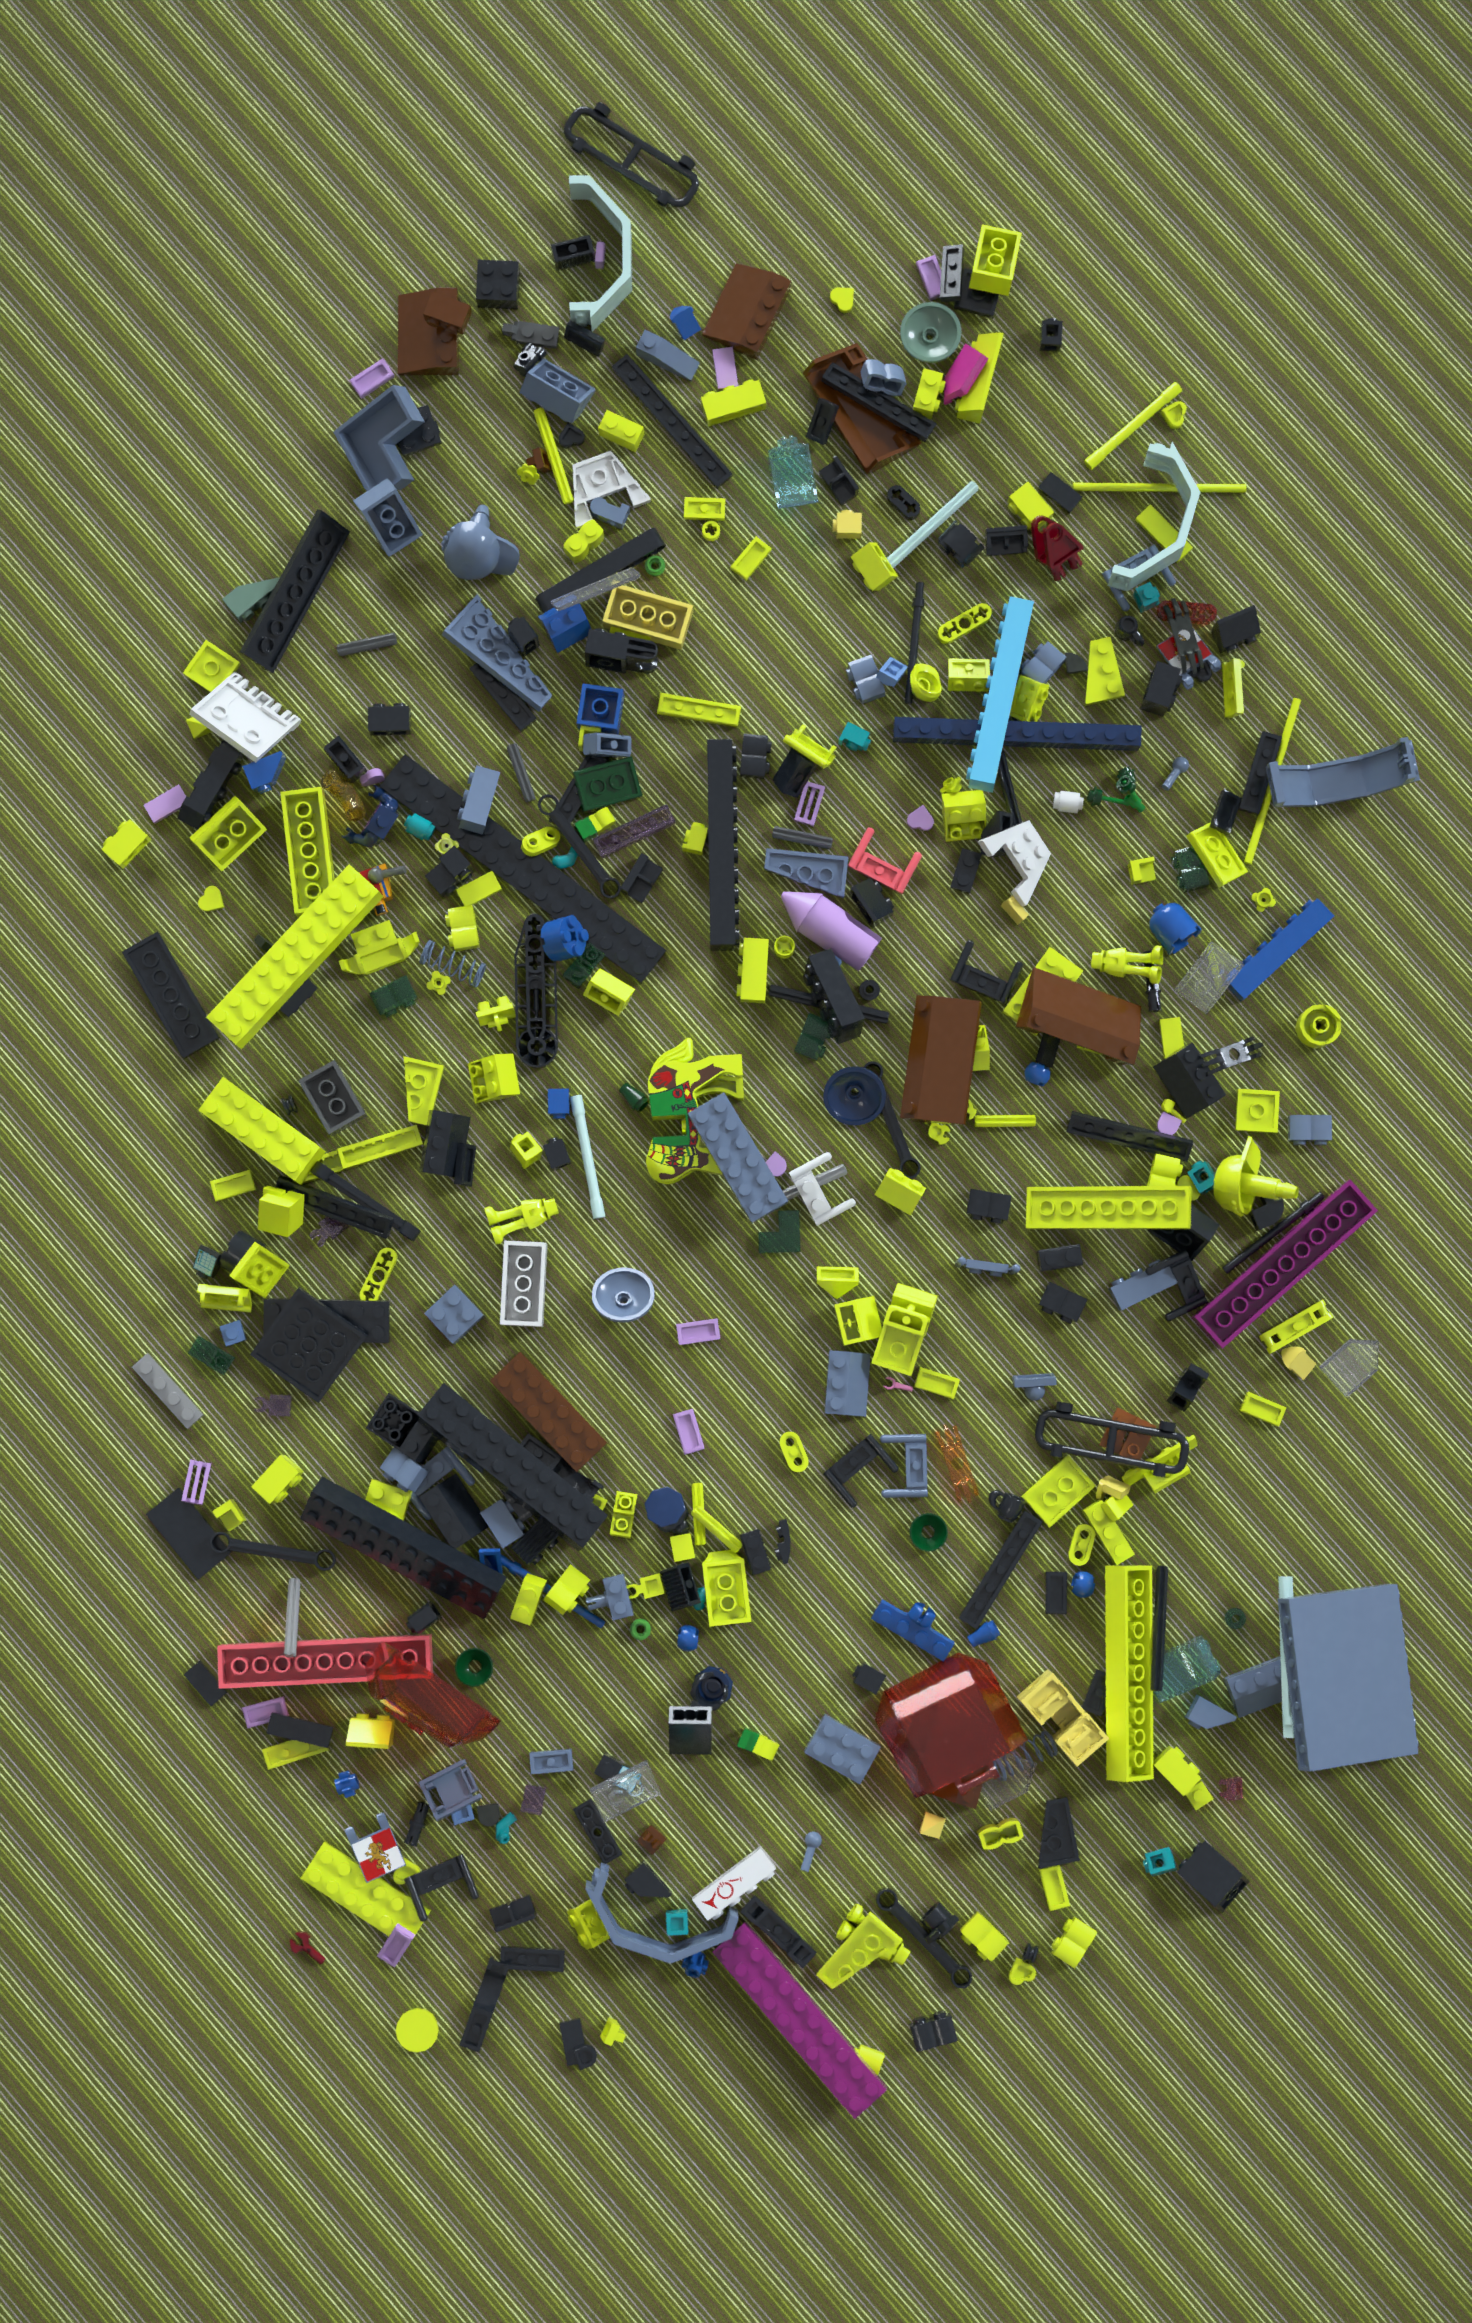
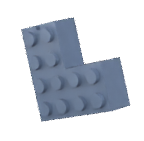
M392 385L334 431L337 440L366 492L387 478L397 490H402L414 481L395 445L425 421L406 387Z

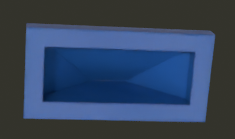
M500 1548L479 1549L480 1563L503 1575Z

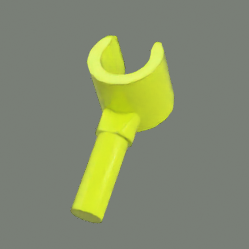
M1164 1099L1161 1109L1182 1120V1123H1185L1186 1119L1173 1109L1175 1102L1170 1099Z

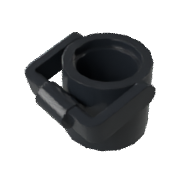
M939 1901L920 1920L931 1932L924 1938L928 1945L937 1939L943 1938L959 1921V1918L956 1915H952Z

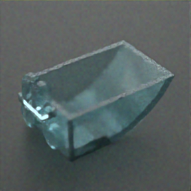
M790 435L788 439L785 436L781 437V440H777V447L768 450L771 480L778 509L818 503L808 443L798 444L797 437L794 438L793 435Z
M1202 1635L1164 1652L1163 1689L1160 1692L1154 1691L1160 1703L1211 1682L1221 1674L1220 1664L1214 1659L1210 1652V1645L1207 1640H1204Z

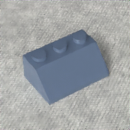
M543 359L527 372L520 393L528 400L543 406L545 410L560 416L563 421L572 424L581 415L596 389L548 360Z
M829 1350L824 1414L866 1417L870 1354Z
M1281 1656L1223 1678L1238 1718L1282 1702Z

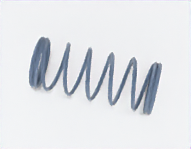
M429 940L426 943L419 960L420 964L424 965L428 959V967L432 968L439 960L438 971L440 973L449 965V977L454 976L459 969V981H463L470 972L469 985L475 988L479 985L484 975L486 964L481 963L471 984V975L476 959L466 975L460 979L466 955L463 956L455 972L450 975L451 964L456 951H453L449 961L440 971V963L445 946L434 964L430 966V957L435 942Z
M1044 1730L1041 1732V1736L1035 1735L1033 1737V1742L1025 1740L1023 1747L1016 1744L1014 1752L1006 1749L1004 1757L999 1754L991 1757V1767L997 1778L1002 1782L1007 1780L1004 1766L997 1756L1005 1761L1009 1774L1014 1777V1772L1006 1760L1005 1754L1007 1751L1014 1755L1019 1769L1024 1772L1023 1765L1016 1756L1015 1748L1017 1746L1024 1750L1030 1766H1034L1032 1758L1025 1749L1027 1741L1034 1746L1037 1757L1043 1762V1756L1035 1745L1036 1736L1042 1739L1043 1745L1051 1757L1057 1755L1058 1749L1050 1733ZM1045 1735H1046V1736L1048 1737V1739L1050 1740L1054 1752H1052V1749L1050 1748L1049 1744L1046 1742ZM996 1763L1002 1772L1003 1778L999 1774Z

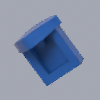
M680 306L672 310L670 319L683 340L701 330L691 306Z

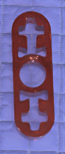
M1165 600L1159 604L1156 613L1159 619L1168 621L1167 615L1161 610L1164 605H1167L1171 611H1174L1172 602ZM1177 601L1180 609H1182L1180 601ZM1185 602L1187 607L1192 610L1191 623L1210 624L1217 616V610L1211 604ZM1196 608L1199 609L1198 613H1204L1205 610H1209V613L1212 615H1210L1208 619L1205 618L1204 614H1199L1197 618H1195L1197 612Z

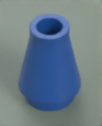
M991 1620L990 1622L986 1621L967 1637L971 1645L975 1647L997 1640L1000 1632L994 1621Z

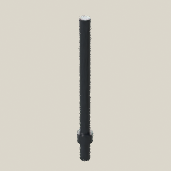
M916 582L915 598L912 600L914 610L905 704L913 703L910 675L917 663L921 613L925 603V599H923V582Z
M1318 1192L1308 1201H1303L1297 1210L1222 1267L1223 1271L1228 1274L1302 1215L1310 1213L1313 1207L1325 1198L1324 1195Z

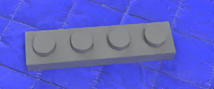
M149 1353L132 1366L135 1372L187 1429L204 1416Z

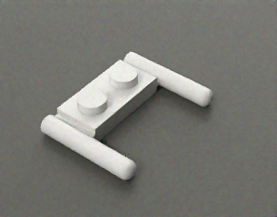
M829 1152L789 1172L817 1226L856 1205V1201L851 1198L831 1209L811 1170L829 1161L832 1158Z

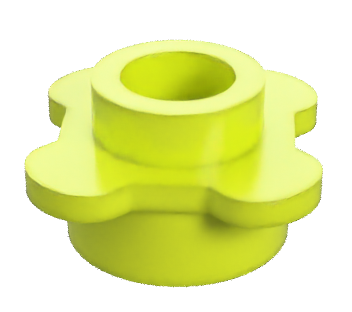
M953 777L947 778L943 782V788L940 789V792L942 794L945 792H959L962 787L959 783L962 780L961 777L955 779Z
M448 833L441 836L442 839L435 843V849L442 854H445L454 845L456 848L459 847L458 841L452 840Z
M1264 888L1259 893H1254L1251 897L1255 901L1256 909L1259 912H1263L1265 908L1273 907L1276 904L1268 888Z
M434 971L430 982L427 983V988L436 991L439 995H443L451 979L449 976H443L438 971Z

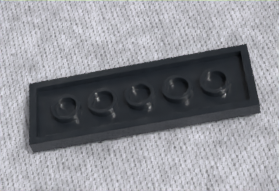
M158 931L122 951L183 1059L220 1039L212 1023L206 1018L205 1011Z
M264 1298L263 1336L290 1298ZM317 1299L368 1336L363 1342H390V1300Z

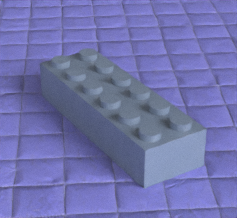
M724 1092L688 1113L689 1119L751 1224L788 1203V1199Z

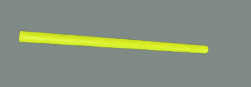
M1073 483V490L1178 492L1175 484ZM1196 484L1200 492L1246 493V484Z
M1293 698L1275 759L1278 765H1282L1301 700L1298 698ZM1269 783L1244 863L1252 865L1272 799Z

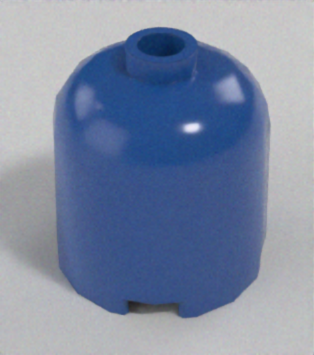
M1169 903L1165 906L1163 904L1158 905L1153 909L1154 914L1149 921L1151 932L1168 955L1182 950L1189 944L1187 940L1192 935L1196 938L1202 931L1186 910L1177 903Z

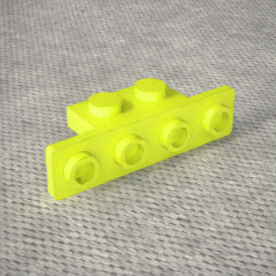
M1194 1435L1186 1437L1189 1443V1451L1198 1446ZM1178 1442L1175 1446L1162 1450L1158 1456L1148 1458L1145 1461L1174 1466L1179 1461L1181 1445ZM1186 1464L1185 1468L1177 1474L1166 1473L1165 1477H1158L1153 1475L1152 1470L1132 1468L1122 1476V1480L1131 1486L1145 1478L1156 1494L1188 1475L1191 1471Z

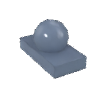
M1053 1373L1012 1376L1014 1387H1025V1395L1028 1399L1034 1401L1040 1400L1044 1396V1386L1057 1385L1056 1377Z

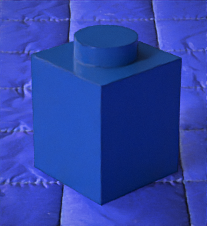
M548 1089V1114L553 1116V1119H565V1116H570L569 1089Z

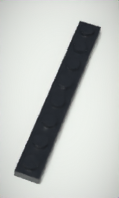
M628 354L612 366V370L716 489L733 477L730 470Z

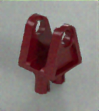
M1044 515L1036 516L1033 519L1031 532L1035 559L1049 568L1054 581L1062 580L1066 576L1061 566L1066 560L1071 570L1078 569L1077 564L1080 567L1083 565L1078 555V552L1084 549L1083 545L1062 525L1053 522ZM1045 521L1047 524L1046 528L1039 532L1038 523Z

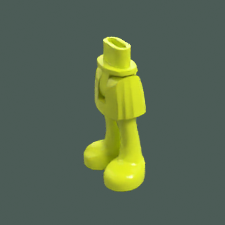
M1159 945L1154 946L1152 952L1146 954L1127 952L1126 948L1102 950L1101 953L1093 952L1091 968L1100 969V972L1123 978L1126 974L1141 975L1149 978L1152 984H1159L1162 976V968L1160 966L1140 967L1128 965V962L1163 965V947Z
M544 1198L521 1201L520 1206L506 1211H495L490 1206L484 1208L490 1226L507 1219L523 1216V1218L517 1221L491 1227L496 1245L501 1244L503 1237L512 1231L525 1227L531 1230L550 1220V1216L559 1214L554 1198L546 1201Z
M855 1904L849 1911L847 1919L859 1925L865 1918L862 1913L863 1907ZM844 1920L836 1934V1938L845 1940L854 1931L855 1927ZM900 1943L878 1958L888 1960L891 1963L895 1961L902 1966L910 1951L903 1947L904 1943Z

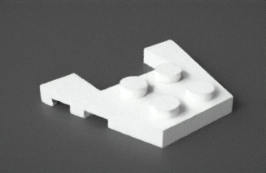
M612 451L573 464L576 529H580L586 522L593 520L587 503H590L594 498H603L626 489L633 508L651 502L649 495L632 478Z
M1030 821L1022 822L978 841L987 857L993 856L1002 847L1022 876L1023 880L1011 891L1021 906L1028 904L1051 855Z

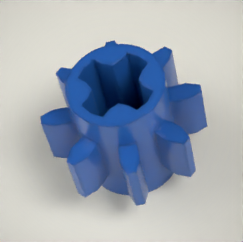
M349 1770L339 1773V1778L334 1780L338 1795L344 1794L345 1798L354 1796L356 1794L355 1790L360 1789L357 1775L355 1773L350 1775Z
M698 1952L684 1958L681 1967L686 1968L685 1973L688 1976L698 1978L701 1974L705 1975L709 1961L705 1960L706 1956L704 1953Z

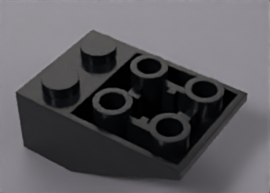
M390 1393L387 1394L366 1429L421 1464L425 1462L439 1440L414 1420L419 1411Z

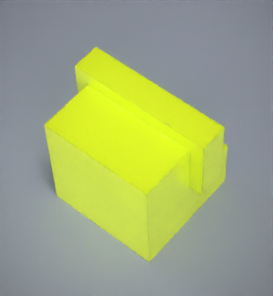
M268 1185L263 1188V1197L259 1199L258 1230L289 1237L303 1225L304 1194L293 1191L286 1193V1190Z

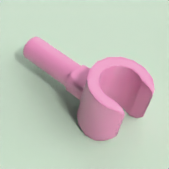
M892 1377L885 1378L893 1381L891 1387L884 1386L888 1390L894 1388L910 1392L913 1390L912 1386L900 1384Z

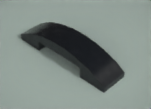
M754 1895L740 1910L743 1915L766 1933L802 1969L817 1953L788 1923L757 1896Z

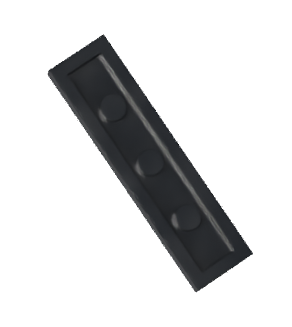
M477 662L469 668L520 732H523L537 720L516 693Z
M1265 731L1261 732L1238 810L1259 815L1269 783L1266 766L1270 762H1275L1282 736Z
M586 755L578 770L607 763V759L601 756ZM574 777L560 799L558 807L570 824L581 808ZM549 818L548 821H549L550 823L554 824V822L551 820V818Z

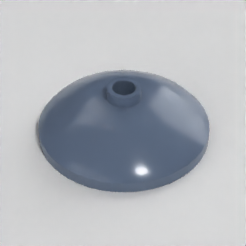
M616 1268L607 1271L597 1279L592 1289V1302L597 1312L610 1321L620 1323L635 1321L643 1317L651 1309L655 1298L651 1280L644 1273L632 1268Z

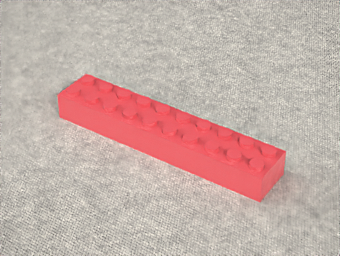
M432 1634L297 1640L296 1656L293 1658L285 1657V1641L221 1644L217 1646L219 1689L427 1679L433 1677Z

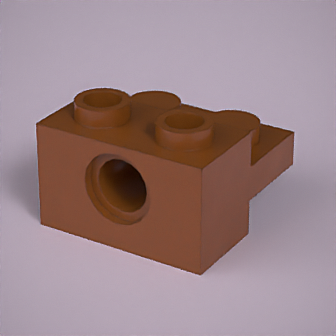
M1118 1407L1111 1418L1114 1421L1156 1428L1155 1425ZM1106 1428L1098 1444L1105 1449L1108 1440L1109 1428ZM1118 1430L1114 1453L1118 1456L1140 1460L1152 1436L1129 1432L1123 1443L1122 1441L1127 1431Z

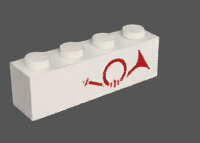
M759 1846L694 1895L692 1900L707 1921L711 1918L715 1920L724 1913L722 1910L728 1905L733 1907L741 1900L739 1897L742 1894L753 1892L758 1887L756 1884L762 1879L764 1881L770 1879L775 1874L773 1871L776 1869V1866L763 1848Z

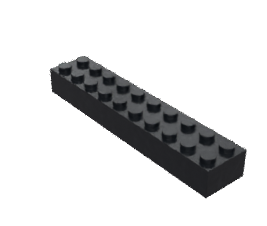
M707 739L710 951H735V945H739V929H735V925H739V909H735V904H739V888H734V884H738V868H734V864H738V847H734V843H738V827H733V823H737V806H733V803H737V786H733V783L737 782V766H732V762H736V745H732V739Z
M445 1383L441 1385L414 1419L577 1551H580L607 1518L608 1515Z
M323 1476L312 1490L300 1517L304 1522L484 1620L507 1579L501 1573Z

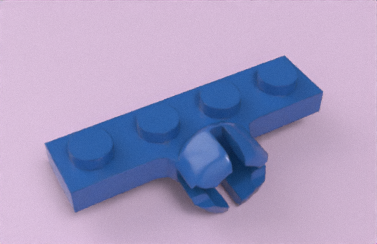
M882 1599L871 1619L944 1662L955 1642L931 1627L935 1619V1612L928 1607L924 1615H922L925 1604L920 1602L915 1603L909 1612H903Z

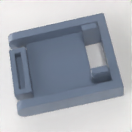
M465 1759L419 1782L436 1821H440L483 1798L481 1794L472 1795L478 1792L479 1789L469 1767L460 1769V1767L467 1764ZM434 1788L437 1789L444 1804L437 1808L429 1793Z

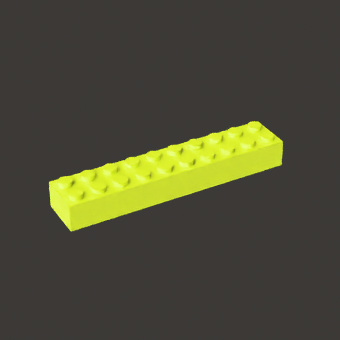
M349 864L206 1018L242 1049L379 903L383 895Z
M1105 1566L1106 1735L1109 1738L1106 1741V1780L1120 1782L1154 1779L1153 1691L1151 1690L1153 1651L1152 1566Z

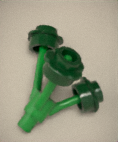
M1130 767L1119 770V775L1116 776V779H1119L1116 782V788L1119 789V792L1126 795L1124 799L1102 796L1103 790L1097 789L1096 786L1088 792L1087 802H1090L1091 807L1094 805L1100 806L1102 800L1126 806L1130 805L1140 813L1145 809V806L1141 803L1142 800L1135 792V769L1130 770Z

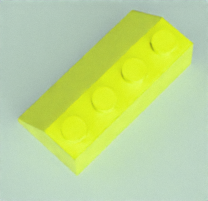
M1004 333L979 334L977 342L972 341L971 347L989 359L969 392L962 396L961 399L957 398L954 409L958 411L957 418L980 424Z

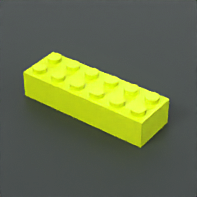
M322 787L280 792L294 913L298 918L335 880L325 792Z
M222 1077L199 1108L201 1113L300 1185L311 1173L310 1171L316 1162L326 1152L224 1077Z

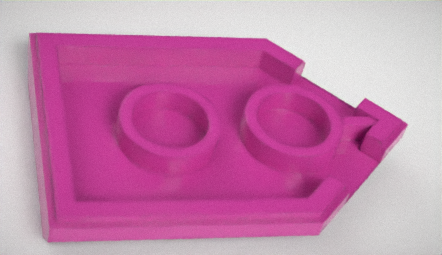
M966 343L945 376L944 405L951 403L954 398L962 397L969 392L989 359Z

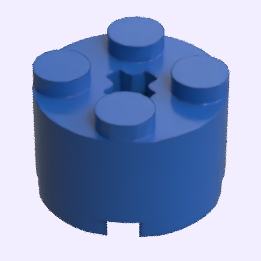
M574 915L546 922L541 929V938H544L545 945H542L543 950L553 961H563L581 956L585 950L589 934L586 929H583L581 923Z

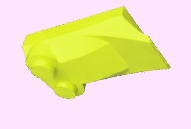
M732 1550L709 1552L706 1560L702 1563L709 1627L751 1622L744 1558Z

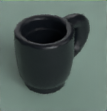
M1129 615L1120 618L1115 625L1116 636L1123 641L1132 640L1136 646H1143L1144 639L1138 632L1137 620Z
M999 1490L991 1491L988 1497L990 1505L998 1511L997 1516L1010 1523H1013L1018 1518L1026 1503L1009 1492L1003 1493ZM1002 1496L999 1507H997L996 1498Z

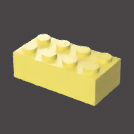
M614 583L603 618V628L610 629L612 626L650 637V641L682 650L693 614V605Z

